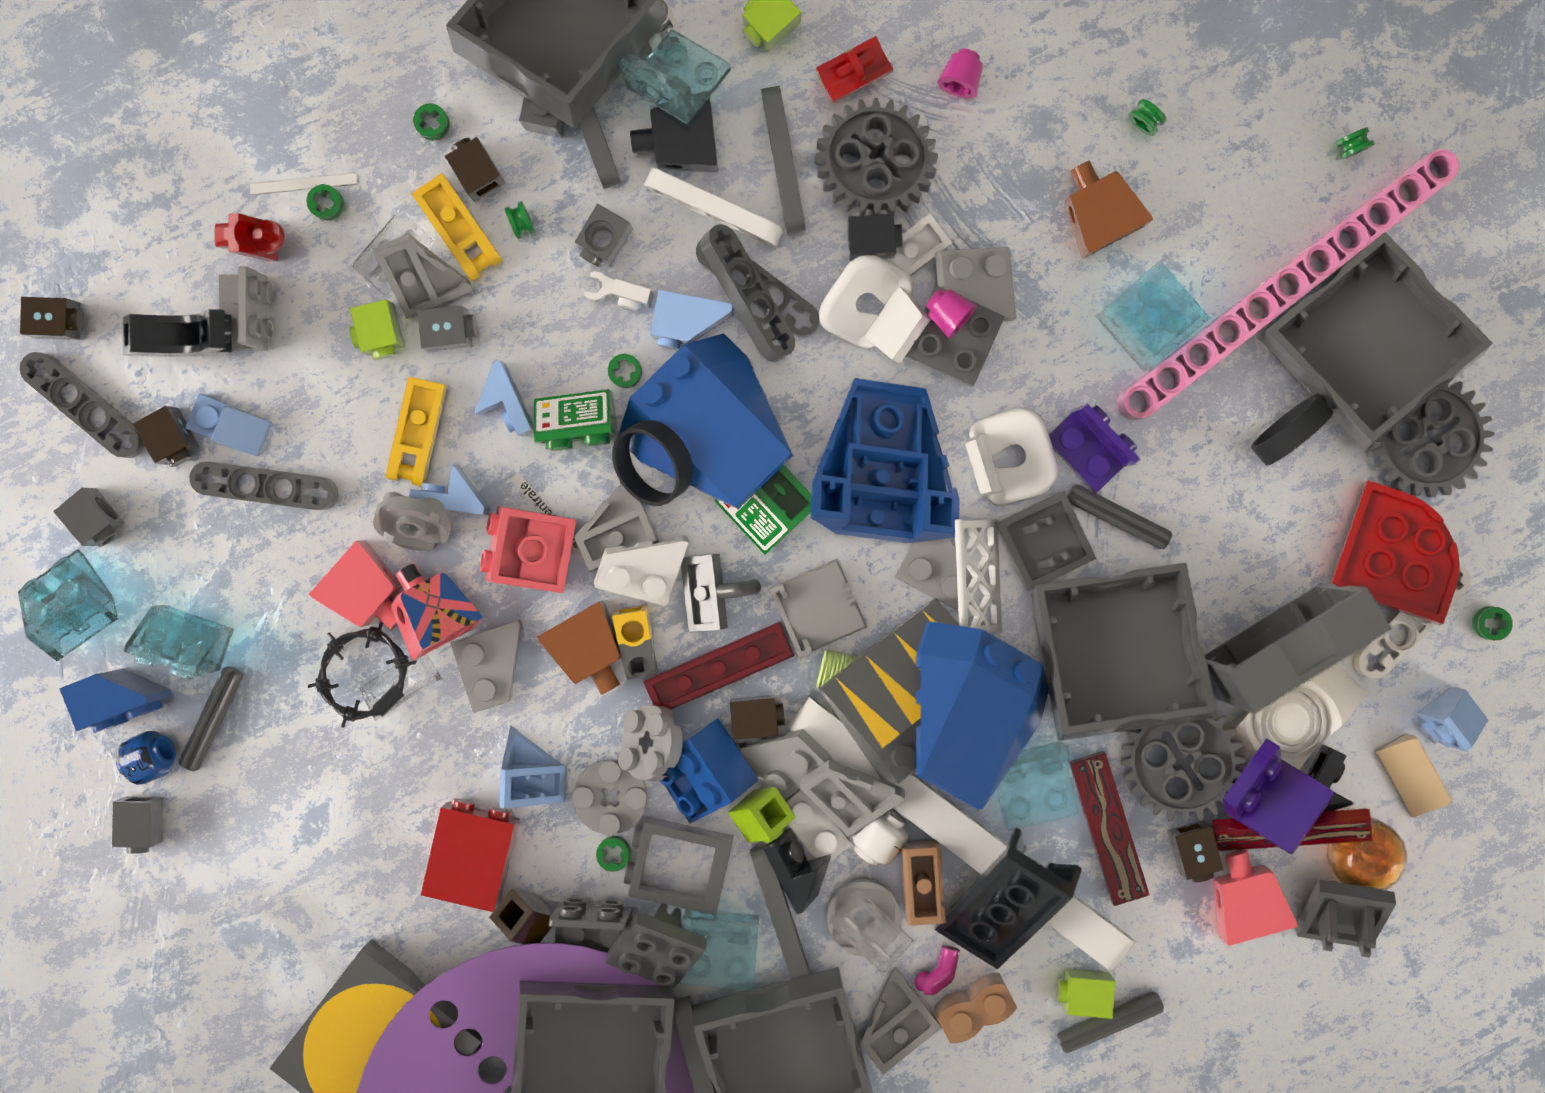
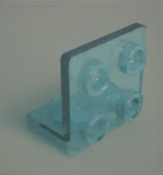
M670 30L648 58L643 57L640 59L628 51L619 62L629 90L685 124L689 123L731 71L729 62L675 30Z
M1062 741L1022 750L996 789L1004 825L1008 831L1014 830L1015 827L1019 829L1075 816L1079 813L1067 762L1071 761L1069 748Z
M685 909L682 928L708 939L706 951L683 977L680 984L752 990L754 988L759 915L717 911L716 915Z

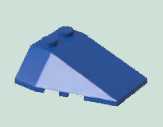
M724 333L684 344L629 398L618 433L619 436L628 428L644 420H654L665 424L681 438L688 449L693 466V476L690 485L736 509H740L793 457V453L777 418L766 399L767 396L755 375L750 359ZM633 433L629 444L630 452L642 464L650 468L653 467L676 479L674 466L665 449L653 438L642 433Z
M854 378L812 481L811 519L835 534L893 542L915 543L955 537V520L959 519L960 499L957 489L953 488L947 470L949 467L946 455L942 454L937 437L939 433L938 426L925 388Z
M930 621L925 625L916 655V668L920 669L921 690L916 691V704H921V726L916 727L917 777L968 805L981 810L984 809L1041 724L1049 693L1043 664L983 629Z

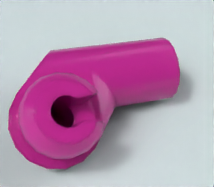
M943 945L938 967L930 973L923 971L916 975L914 982L916 989L924 991L925 995H936L952 983L955 977L960 949Z

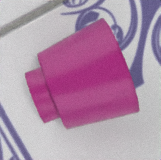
M960 49L958 53H953L938 79L939 87L956 97L965 99L976 97L983 69L979 54L970 49Z
M940 288L930 298L926 307L930 309L928 316L950 339L966 324L976 310L977 304L952 289L945 292Z

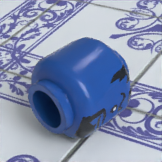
M145 731L126 739L120 744L117 750V769L129 782L136 785L147 784L164 777L171 771L176 757L175 747L168 737L156 731Z

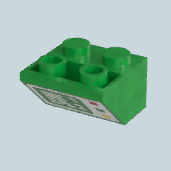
M610 389L534 399V442L544 445L546 450L551 451L573 449L572 442L583 441V444L588 445V447L610 444L609 437L618 436L613 392Z
M784 465L740 509H736L717 499L714 501L761 552L766 555L811 513L812 494Z

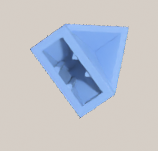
M510 725L501 767L500 807L512 808L565 802L566 765L559 763Z

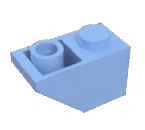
M1453 686L1416 713L1423 722L1420 725L1421 730L1434 744L1438 742L1447 748L1452 747L1464 752L1473 747L1488 722L1487 717L1467 690Z

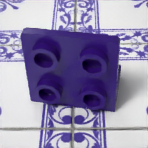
M1085 404L1075 408L1049 433L1053 450L1093 492L1097 493L1122 468L1135 465L1141 459L1135 453L1138 450L1136 444L1124 433H1121L1119 436L1108 425L1111 422L1110 417L1099 406L1095 405L1092 408L1089 404Z
M1266 738L1223 798L1226 814L1287 853L1293 854L1334 797V792L1282 760L1280 746Z

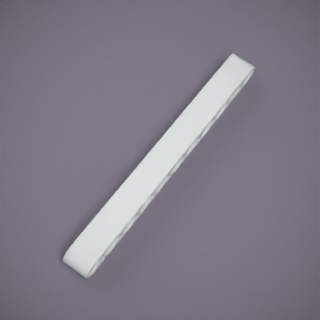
M809 696L787 727L791 731L804 729L830 754L829 760L881 779L839 717ZM911 773L899 784L889 782L902 787L905 791V800L893 808L980 874H983L1006 850L1008 845L1006 842L914 773ZM1075 894L1047 922L1049 926L1111 972L1115 971L1136 943L1128 934Z

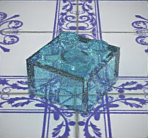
M1161 260L1149 268L1095 316L1143 372L1153 369L1211 318Z

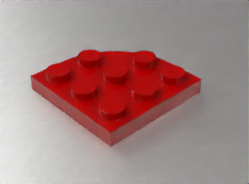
M1367 480L1330 584H1336L1337 587H1366L1379 605L1443 625L1459 578L1460 560L1457 544L1453 541L1448 528L1444 524V519L1426 502L1406 492Z

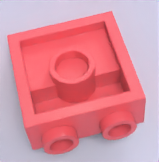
M497 506V512H490L488 516L486 534L492 535L490 550L484 549L482 552L480 572H486L485 580L489 582L564 593L576 519Z

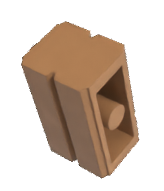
M936 840L908 841L905 846H902L901 850L904 911L907 925L945 923L941 846Z

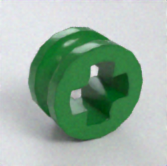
M1141 99L1137 104L1138 110H1132L1128 114L1129 119L1142 132L1154 136L1158 132L1157 125H1163L1167 118L1155 104L1146 99Z
M432 103L423 104L414 113V127L425 139L431 141L440 140L448 133L450 127L449 117L438 105ZM428 114L433 118L438 114L440 115V118L437 119L440 125L436 130L428 127L426 130L423 129L426 125L423 119Z
M1368 127L1353 132L1335 142L1337 147L1343 148L1342 159L1349 158L1375 145L1373 140L1367 138Z
M316 185L307 195L308 209L321 220H334L343 212L344 199L340 192L330 185ZM327 193H330L329 199L334 202V205L331 209L325 207L324 212H321L322 206L317 203V200L320 196L326 198Z
M522 201L518 202V206L514 209L509 206L505 208L509 223L518 240L522 238L525 232L535 233L531 218Z
M619 354L609 362L607 368L608 376L618 387L631 388L641 380L642 366L634 356ZM627 361L628 366L633 364L635 366V371L630 373L631 380L623 381V377L616 378L615 371L620 369V362Z
M1487 606L1479 609L1474 614L1472 627L1481 638L1493 641L1502 640L1511 633L1513 620L1505 609ZM1495 613L1494 619L1500 620L1499 628H1492L1490 634V628L1485 627V620L1492 619Z
M613 835L606 837L597 848L596 859L598 864L606 871L615 872L621 870L630 859V845L621 836ZM607 845L612 849L617 845L621 847L623 851H621L620 856L623 859L620 862L615 858L610 862L606 860L604 856L608 852L604 848Z

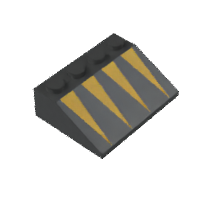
M932 599L818 688L877 774L884 781L899 784L917 769L916 727L921 726V704H916V691L921 690L920 669L916 668V655L925 625L931 621L959 626V623L937 599Z

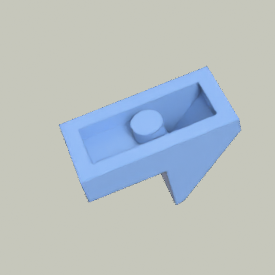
M499 360L493 363L477 403L475 414L483 415L504 405L506 410L501 412V416L510 433L516 431L518 436L525 437L534 432V424L506 363Z
M199 393L185 428L209 437L213 442L259 456L272 422Z
M452 465L448 494L444 493L445 486L422 483L421 490L410 489L409 497L418 499L435 498L444 504V509L481 515H489L490 513L489 505L459 465Z

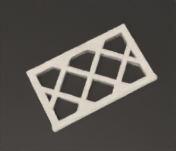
M956 519L955 540L959 626L968 627L969 608L974 615L969 627L983 629L988 633L1002 631L998 529L995 525L997 519L968 521ZM986 527L988 536V547L982 539V535ZM964 528L967 530L971 537L966 548ZM976 547L983 556L978 567L971 558ZM988 566L990 585L987 584L986 580L983 577ZM966 567L972 575L968 587L966 584ZM978 586L984 594L980 606L977 605L973 598ZM989 606L991 607V624H989L985 617Z

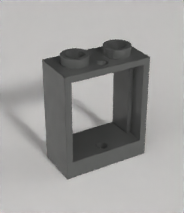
M647 816L643 826L636 825L632 847L638 848L635 862L628 861L625 872L624 884L630 885L628 896L716 915L734 836ZM652 834L716 848L705 898L641 884Z

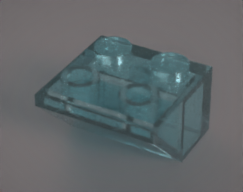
M79 549L69 556L56 561L49 570L39 577L26 582L18 591L25 637L56 661L65 657L118 619L113 595Z
M167 605L151 606L125 644L123 652L134 655L136 663L148 667H157L160 664L171 668L170 674L176 677L193 680L194 676L205 677L208 673L220 671L234 628Z

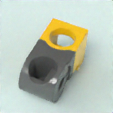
M648 604L614 610L612 618L627 680L658 675Z

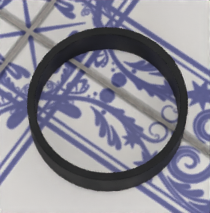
M1315 394L1296 405L1266 429L1254 441L1251 449L1266 466L1271 465L1291 453L1314 435L1331 418L1334 412L1319 394Z
M654 420L640 421L622 432L614 442L612 461L617 477L624 488L640 502L651 506H662L671 502L688 489L693 476L690 454L681 438L665 424ZM633 433H642L653 438L669 455L676 477L672 493H663L655 490L637 473L629 450L630 439Z

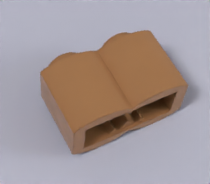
M990 973L979 977L967 990L955 991L944 996L934 1007L937 1020L950 1043H961L971 1039L984 1025H995L1003 1022L1017 1009L1000 973Z

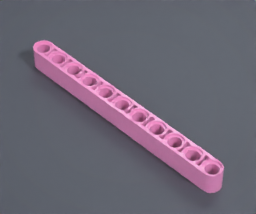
M1438 149L1410 166L1127 387L1119 395L1117 401L1120 414L1129 420H1139L1156 412L1370 245L1384 232L1452 181L1459 171V161L1456 155L1449 150ZM1431 162L1439 165L1441 169L1440 178L1435 177L1431 173ZM1401 185H1405L1410 189L1412 194L1410 202L1401 197L1399 190ZM1371 208H1375L1381 213V225L1371 221L1369 215ZM1341 231L1350 234L1352 238L1350 249L1341 244L1339 240ZM1311 254L1321 258L1323 262L1321 272L1311 268L1309 264ZM1281 277L1288 278L1293 284V292L1290 296L1284 294L1279 288ZM1252 300L1258 301L1263 306L1264 313L1261 319L1253 317L1249 311V305ZM1222 323L1230 325L1234 331V338L1231 342L1224 341L1219 335V328ZM1193 346L1199 347L1204 353L1205 359L1201 366L1195 365L1189 358V352ZM1163 369L1171 371L1175 377V384L1172 389L1164 388L1159 381V375ZM1134 392L1141 394L1145 399L1146 405L1141 413L1135 412L1129 405L1130 396Z

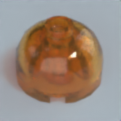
M1371 817L1372 841L1328 844V863L1332 867L1333 873L1336 875L1335 877L1344 884L1389 890L1401 880L1407 868L1408 853L1404 840L1393 827Z

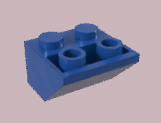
M123 668L94 674L59 688L75 730L79 731L90 728L92 734L124 724L129 719L137 716H143L163 708L161 701L173 696L171 689Z
M718 718L683 738L682 751L675 768H668L666 773L663 774L667 777L660 780L676 802L679 811L686 817L689 823L732 803L759 781Z

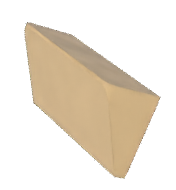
M1406 734L1375 751L1411 817L1419 816L1453 802L1416 736Z

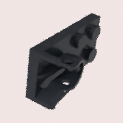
M1017 827L1012 832L1006 850L945 912V923L937 924L935 927V931L997 970L1073 898L1082 868L1075 864L1049 863L1044 867L1026 856L1024 853L1027 847L1024 844L1022 830Z

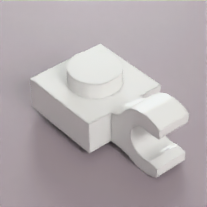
M598 271L590 272L589 276L592 279L601 281L602 288L597 293L585 291L584 295L589 300L599 302L608 296H613L619 299L617 305L630 310L639 311L640 306L650 308L654 295L651 289L619 279L608 278Z

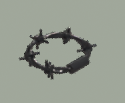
M381 621L378 628L371 626L369 629L343 634L337 639L328 632L327 635L331 641L327 643L328 648L323 654L318 678H316L315 683L308 685V688L316 686V691L321 694L325 702L343 717L342 728H345L346 721L354 722L355 720L377 715L384 717L404 696L403 688L407 667L417 663V660L409 662L408 656L403 653L402 649L388 635L382 632L383 623ZM356 637L367 638L365 648H369L370 641H380L387 644L395 658L386 661V664L394 663L399 673V680L396 686L393 685L372 706L373 709L369 711L358 710L360 700H356L354 707H344L336 703L331 694V689L339 687V684L331 685L329 683L330 680L326 676V668L333 656L336 655L340 660H343L344 657L339 652H341V649H344L343 645Z

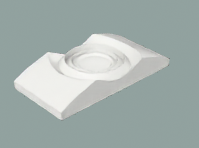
M1335 664L1259 712L1253 714L1244 710L1228 727H1235L1237 730L1230 740L1242 741L1244 745L1241 749L1235 751V754L1244 756L1246 762L1236 765V768L1243 772L1267 738L1280 746L1282 760L1300 770L1316 748L1344 725L1367 692L1338 664Z

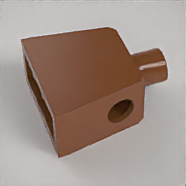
M1090 160L1070 171L1079 190L1068 196L1065 200V207L1083 259L1138 231L1153 221L1149 211L1117 171L1099 179Z
M603 600L537 636L539 642L574 684L590 676L601 695L620 685L610 664L621 659L616 632Z

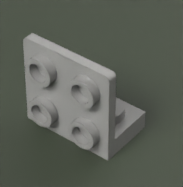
M239 266L238 275H219V310H225V314L232 316V351H268V342H271L273 339V324L271 319H268V304H271L273 301L272 283L268 281V276L247 266Z

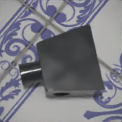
M702 93L650 109L652 128L630 130L633 153L654 151L658 169L718 172L709 93Z

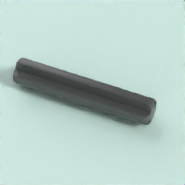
M1079 484L1074 485L1068 493L1067 497L1072 505L1159 549H1165L1171 540L1172 532Z
M228 666L221 670L178 761L181 767L189 771L200 769L243 678V673Z
M1151 992L1114 1008L1112 1019L1093 1017L1059 1032L1057 1038L1062 1050L1065 1053H1070L1165 1011L1160 996L1156 992Z

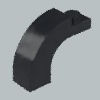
M208 309L194 315L128 314L123 317V355L181 357L232 353V316L225 314V310Z

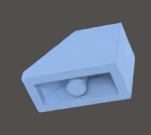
M658 290L650 335L653 339H658V346L679 350L680 344H687L698 340L733 315L734 307L731 303Z

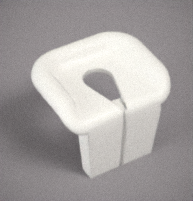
M863 255L852 260L825 297L819 311L821 325L826 331L861 348H873L876 346L898 363H901L914 341L917 340L929 323L930 318L918 300L912 295L914 284L909 274L876 255ZM869 292L874 294L885 306L880 314L859 311L856 309L857 299L862 294Z
M1015 408L981 419L971 426L969 439L966 440L965 446L971 465L974 468V475L981 495L988 496L989 500L996 505H1009L1044 494L1053 487L1058 477V463L1045 422L1035 411L1027 408ZM1015 444L1024 449L1026 458L1022 465L995 468L992 457Z

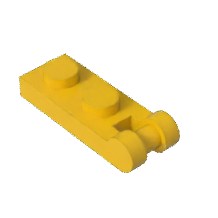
M440 173L411 193L472 282L481 276L480 272L492 264L495 267L503 261L443 173ZM478 244L483 252L471 260L465 251Z
M408 376L386 470L387 479L399 481L400 478L410 480L412 485L422 487V483L427 482L430 459L447 391L446 385ZM405 453L417 455L414 466L404 464Z

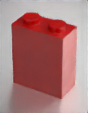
M454 798L452 802H447L440 808L421 896L494 912L501 902L520 818L511 817V811L504 808L489 807V811L474 808L475 803L472 801Z

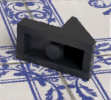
M1322 744L1307 775L1330 788L1332 783H1337L1345 771V764L1343 762L1347 755ZM1334 792V797L1324 811L1338 810L1355 803Z
M790 828L784 830L778 838L769 842L763 850L796 914H801L819 895L831 855H825L808 861L801 843L797 841Z

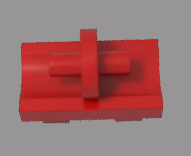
M876 36L816 67V72L833 104L887 76L894 70Z
M229 213L228 223L215 224L214 226L216 247L229 248L231 253L268 262L278 261L277 251L281 249L285 235L283 228L277 222L262 220L241 213Z

